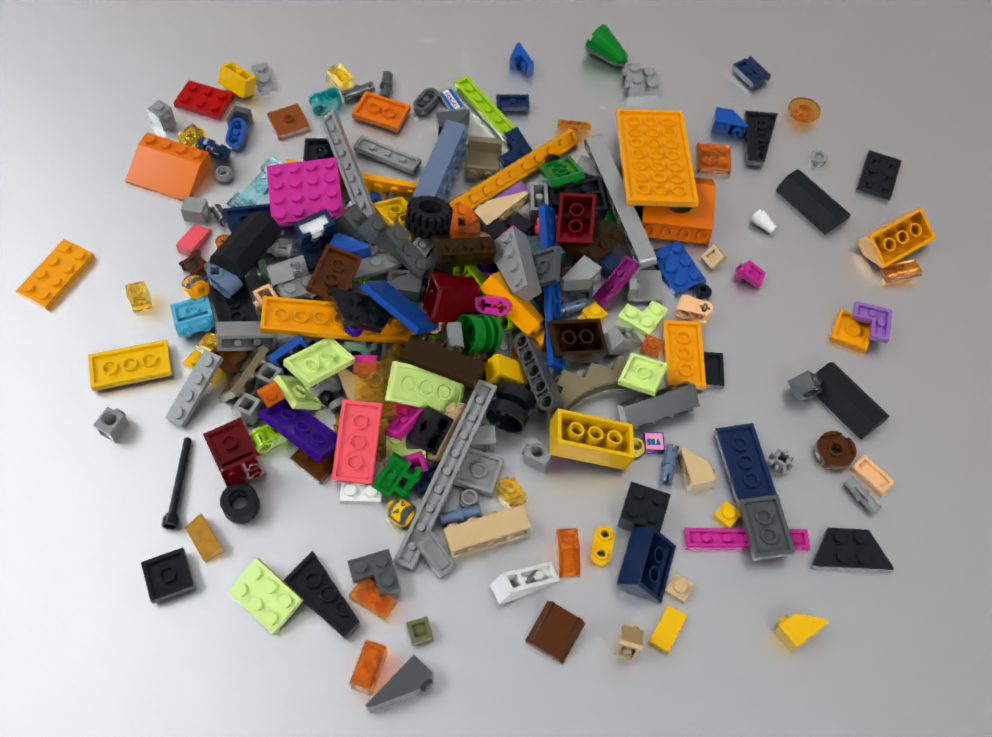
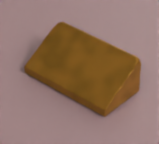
M202 513L185 527L204 562L223 552L221 545Z

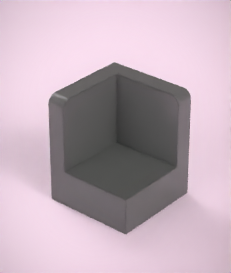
M235 105L226 119L228 126L234 118L244 119L247 131L253 123L251 109Z

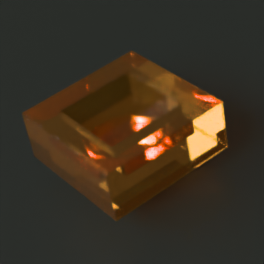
M646 334L640 353L657 359L664 340Z

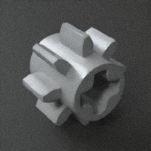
M777 449L775 453L771 452L768 457L770 459L768 466H771L773 473L778 472L784 475L786 470L790 471L793 467L791 463L794 457L790 456L788 450L781 451Z

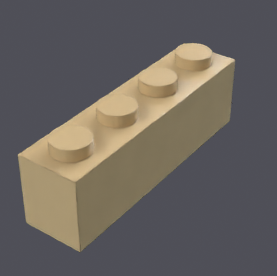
M512 505L501 512L492 511L484 517H472L460 524L451 523L446 528H443L449 554L452 558L528 536L531 532V525L524 506Z

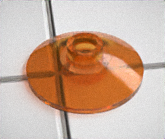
M795 98L788 105L790 116L799 122H814L821 114L819 105L809 98Z

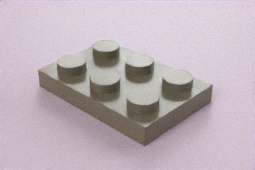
M262 345L248 355V358L242 363L238 372L235 373L218 397L221 401L234 400L236 396L240 397L246 389L244 386L246 382H250L257 373L255 369L258 365L262 366L266 361L267 356L265 355L269 349Z

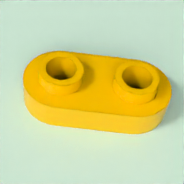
M599 526L593 535L590 561L596 567H605L611 560L615 534L608 526ZM601 533H606L608 537H602ZM602 552L605 556L599 557L597 553Z

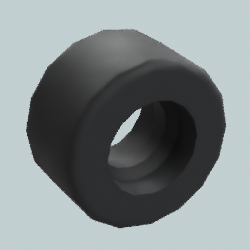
M240 482L228 486L222 492L220 506L226 518L231 522L238 524L247 523L258 514L260 500L251 485ZM243 497L248 499V503L244 507L238 509L232 507L236 499Z

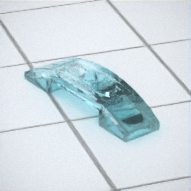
M271 155L260 167L262 172L242 193L237 191L226 203L227 206L232 208L256 205L269 192L266 166L285 163Z

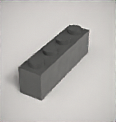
M688 381L660 389L655 396L645 394L616 403L620 421L633 424V430L639 429L640 425L646 423L655 424L662 418H673L680 412H692L693 408L700 406L696 386Z

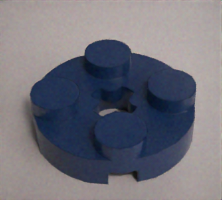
M200 137L195 148L208 151L210 158L217 156L225 162L229 161L232 152L225 145H218L214 140Z

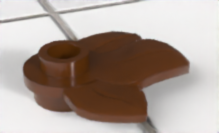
M217 348L211 350L212 353L224 359L219 367L226 373H237L238 368L236 364L248 358V354L245 351H217Z

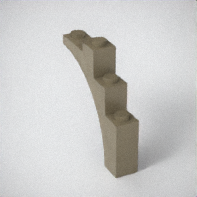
M619 356L617 362L613 361L610 369L592 362L589 369L585 368L582 376L563 369L561 375H557L554 380L564 403L563 409L570 410L582 400L609 391L639 392L618 385V379L628 358ZM548 413L547 416H546V420H549V421H548V427H547V428H549V429H550V420H551V418L553 417V415L550 414V413Z

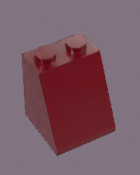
M431 271L422 305L430 323L456 321L462 314L474 313V302L480 293V286L475 278Z

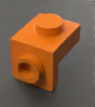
M274 381L256 390L267 408L285 398L280 386Z

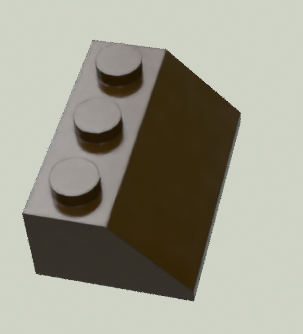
M596 216L592 245L561 243L560 245L574 264L584 255L596 263L623 242L626 236L615 223Z
M485 232L432 234L430 236L439 268L491 264L497 253L493 237Z

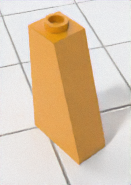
M500 271L492 274L481 285L480 290L485 295L506 297L511 301L512 308L505 315L522 332L527 335L531 333L536 334L543 327L541 323L545 319L530 301L527 302L512 293ZM503 302L499 305H496L502 307V311L506 308V306L503 305Z

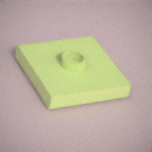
M631 352L618 379V385L655 396L668 369V364Z
M276 375L273 379L280 386L292 409L319 410L323 406L320 399L314 397L310 389L297 377Z

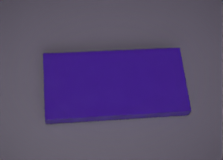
M286 398L269 408L265 407L259 411V418L318 463L335 452L337 433L305 409H292Z

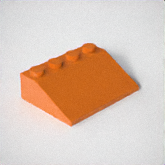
M147 132L137 146L125 182L184 202L186 196L193 197L213 164L208 151Z

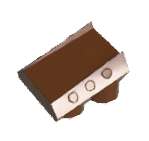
M547 601L525 642L558 663L563 664L575 641L578 639L585 622L581 617L575 616L555 604V602Z

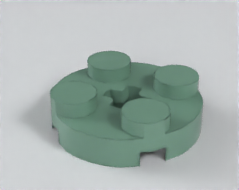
M339 339V344L348 352L359 351L361 355H371V351L376 350L378 342Z

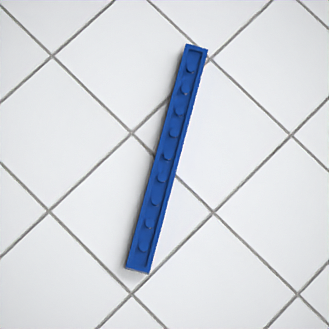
M546 203L538 205L541 250L557 245L555 210ZM559 281L558 283L544 286L543 296L547 346L546 360L549 367L561 372L563 369L566 370L565 359L554 357L546 323L551 320H562Z

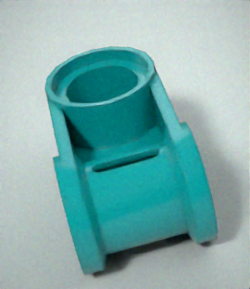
M334 87L313 93L308 98L316 115H323L332 110H338L342 106L340 91Z

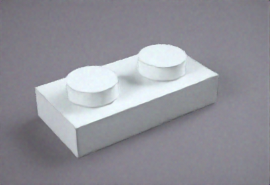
M341 482L340 504L381 505L382 493L374 489L372 485Z

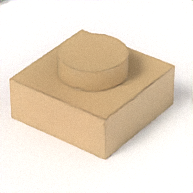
M713 244L701 256L713 270L727 259L716 244Z
M675 573L664 593L683 604L694 584Z

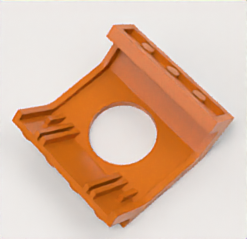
M694 177L699 204L698 208L694 207L689 212L676 213L669 210L666 206H643L641 223L648 238L709 245L714 226L716 185L713 179Z

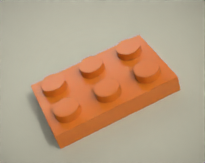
M365 91L351 114L354 119L398 133L411 111V105Z

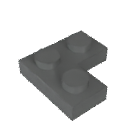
M389 549L347 561L353 584L375 578L380 597L401 591Z

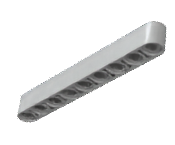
M602 134L584 139L586 152L596 175L601 177L604 193L620 230L626 236L625 241L633 259L641 265L639 270L656 265L657 258L636 209L633 205H626L623 180Z

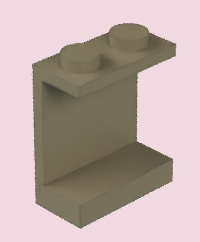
M469 135L466 164H464V178L485 180L499 171L500 161L498 158L502 152V139Z

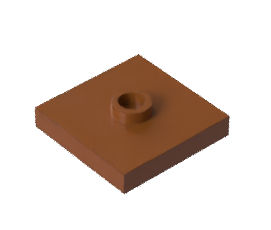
M298 103L267 113V118L279 140L311 130Z

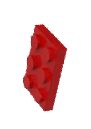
M188 80L173 104L175 108L220 121L233 101L234 94Z

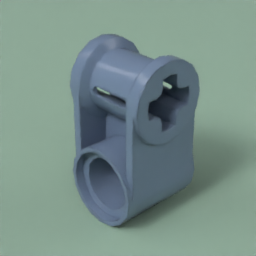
M215 264L208 266L206 273L209 277V284L226 298H231L243 286L242 281L236 275Z

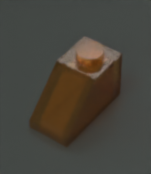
M578 528L556 529L554 539L559 578L580 577Z

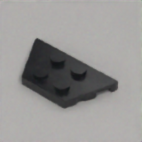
M329 286L327 293L334 300L333 306L339 314L342 325L380 334L386 324L391 321L393 315L370 296Z
M827 528L818 547L816 557L811 564V569L891 573L894 570L871 532L866 529Z

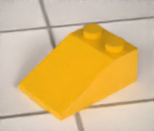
M402 196L373 203L377 214L388 226L398 221L410 234L408 237L413 243L417 237L411 234L405 226L408 202Z

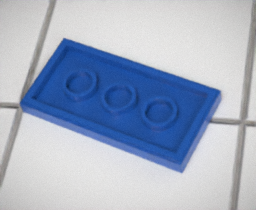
M387 281L363 282L361 285L362 291L413 333L420 334L438 328V323H430L425 312Z

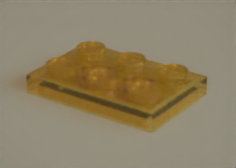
M392 361L354 362L355 401L383 403L382 419L396 418V403L385 401Z

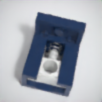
M327 209L293 223L292 243L295 244L298 254L304 256L309 270L316 268L326 245L334 237L335 223Z

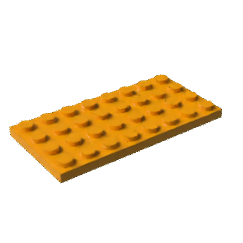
M616 109L615 115L626 205L698 208L699 200L683 111Z

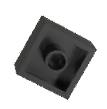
M631 481L617 527L632 532L633 527L653 526L660 532L671 494Z

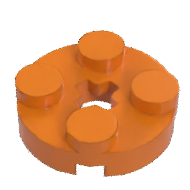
M465 204L453 206L449 234L476 232L480 222L474 211ZM458 218L464 221V226H458Z

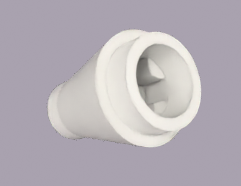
M759 209L751 217L753 224L769 234L777 228L765 210Z

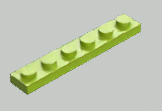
M468 76L455 81V89L505 142L502 136L515 128V126Z

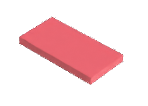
M342 399L332 481L373 485L383 403Z

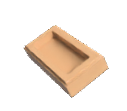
M865 454L850 468L880 497L895 483Z

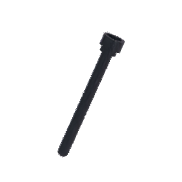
M189 437L183 440L169 511L162 518L161 526L169 530H176L179 527L180 519L178 518L177 510L192 442Z

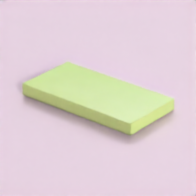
M392 361L385 401L424 409L428 405L444 413L449 404L453 402L462 403L465 385L411 364Z

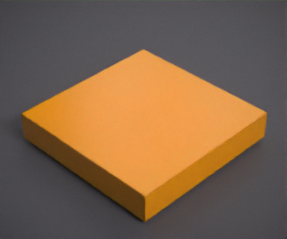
M839 309L829 341L865 354L870 342L868 339L870 324L851 320L852 313Z

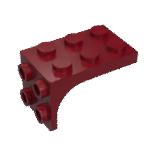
M241 417L203 434L227 487L234 483H244L251 479H257L266 473L261 456L257 453Z

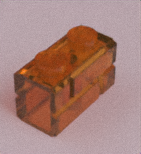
M365 640L349 682L351 689L373 695L383 668V662H385L388 654L387 646Z

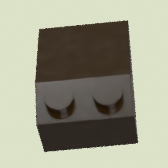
M600 318L551 320L546 322L555 358L580 363L600 362L608 354Z

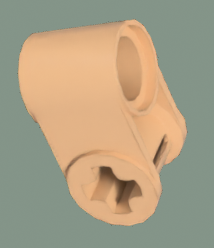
M682 295L679 299L675 315L681 319L700 321L701 324H706L710 320L713 306L708 301L693 298L689 295Z

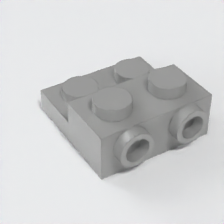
M641 64L624 65V69L621 70V78L624 79V90L627 91L628 97L660 95L655 68H641Z

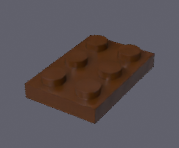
M327 244L306 287V291L334 301L332 296H329L327 293L329 286L348 291L360 266L362 257Z

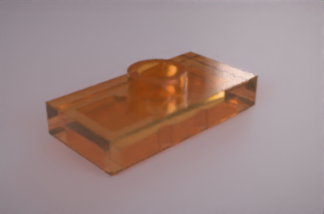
M561 119L557 122L558 127L572 128L575 132H578V129H591L590 122Z
M915 259L891 264L885 268L880 267V273L886 283L922 276V270Z

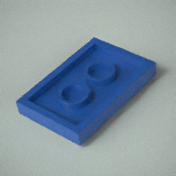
M680 241L654 250L657 264L653 266L656 270L661 271L662 279L674 297L694 289L698 284L706 283L705 277Z

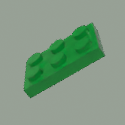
M571 156L538 165L539 172L549 186L553 188L562 187L563 184L569 182L577 183L580 179L585 178L584 171Z

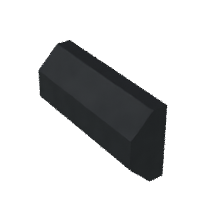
M798 169L787 175L776 189V192L825 235L849 219L851 215Z
M262 211L249 213L210 256V262L243 279L281 235V228L273 217Z
M829 362L816 373L822 381L820 386L823 391L815 396L861 440L890 417L834 362Z

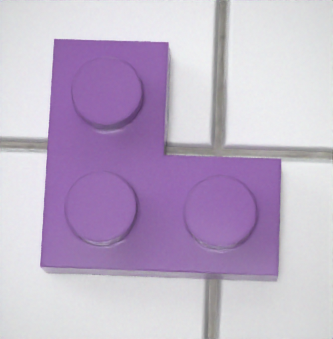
M855 301L851 320L870 324L868 339L887 344L890 338L892 310Z

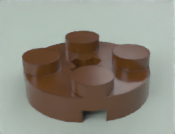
M838 431L824 433L815 444L816 457L825 469H845L851 465L857 454L856 446L852 439L846 438ZM832 447H835L840 452L838 454L833 453Z

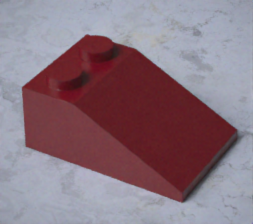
M560 193L556 243L592 245L596 216V194Z

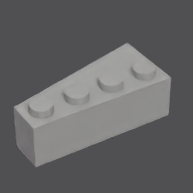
M511 227L494 240L497 253L493 260L512 293L529 302L542 293L528 237L518 229Z

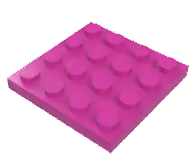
M336 157L266 166L271 217L275 219L279 227L293 226V223L324 209L328 210L332 219L343 211Z

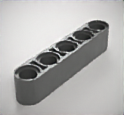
M520 332L515 336L513 343L538 406L554 415L558 408H564L561 395L538 341L526 333Z

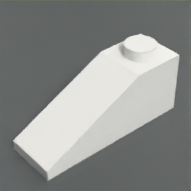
M547 562L502 573L490 586L498 604H503L559 582L560 579L552 562Z

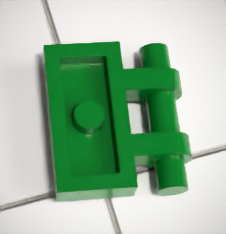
M393 452L372 487L388 497L395 491L398 493L396 499L401 497L407 498L412 492L411 488L421 479L420 475L423 472V468L416 466L414 471L409 470L411 462ZM403 477L408 479L404 485L399 484Z

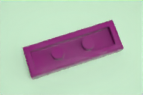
M626 255L592 298L606 309L641 265Z

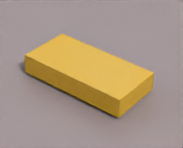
M668 605L648 643L668 654L687 615Z

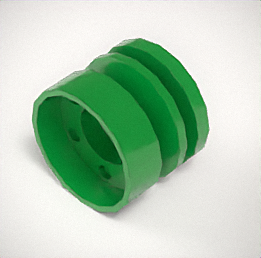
M462 314L456 319L455 322H461L463 342L466 352L484 354L494 353L499 349L503 331L501 323L495 315Z

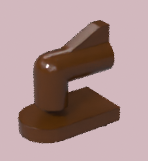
M196 250L188 258L179 262V265L186 271L196 263L198 266L191 274L203 277L206 271L204 270V264L207 262L200 257L201 252Z

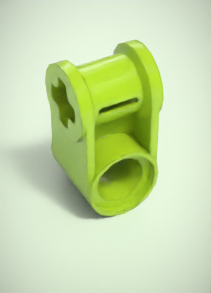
M268 424L255 428L249 434L256 444L257 453L268 452L272 448L289 441Z

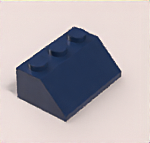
M653 526L633 527L617 585L631 595L655 603H662L676 545Z

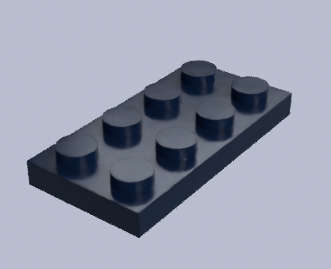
M749 423L716 428L714 434L736 504L739 499L777 495L754 424Z

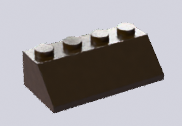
M426 333L411 335L398 359L471 388L477 384L479 379L482 380L488 359L483 358L484 355L473 352L471 354L466 352L464 347L447 345V341L436 338V340L429 338L430 335Z

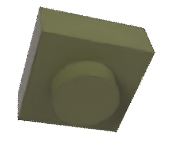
M427 616L406 622L412 646L433 640Z

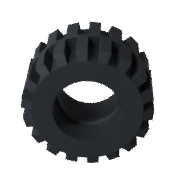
M428 195L414 197L407 205L406 229L416 237L430 240L432 234H449L453 208L448 202L438 197Z

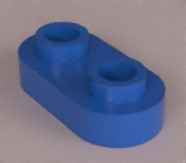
M234 118L229 123L225 142L231 150H238L244 145L247 125L244 119Z

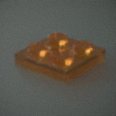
M697 143L696 173L730 175V145Z

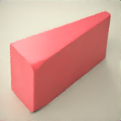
M194 224L177 242L176 248L178 252L190 256L194 251L200 250L211 229Z

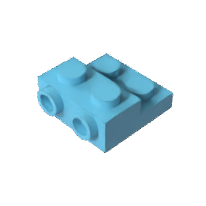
M208 295L200 299H189L170 305L174 325L179 337H189L199 331L207 332L216 326Z

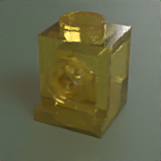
M145 281L125 285L127 298L133 312L152 308L150 293Z
M505 477L497 483L496 494L505 508L512 505L521 506L526 503L527 494L523 492L514 477L511 479Z

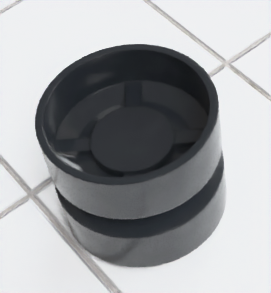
M503 382L498 386L494 400H492L486 412V418L500 430L513 434L522 433L536 405V398L530 390L519 384Z

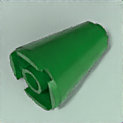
M604 24L592 33L591 41L588 39L584 46L588 53L617 68L623 67L628 62V54L608 26Z

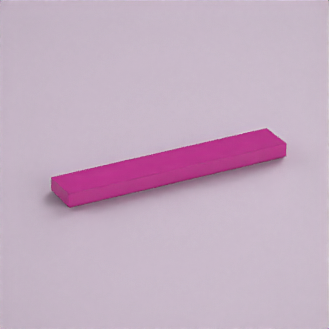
M684 528L683 530L685 550L750 551L745 530L741 528ZM789 529L795 551H809L810 544L807 529Z

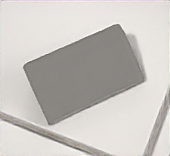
M447 322L442 327L443 340L447 341V345L464 347L461 322Z

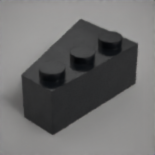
M600 175L582 179L577 183H566L559 188H548L552 208H559L560 193L596 194V212H607L608 210Z

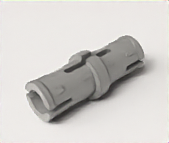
M854 476L843 483L856 497L855 500L857 502L860 501L871 515L882 507L869 494L870 491L864 489Z

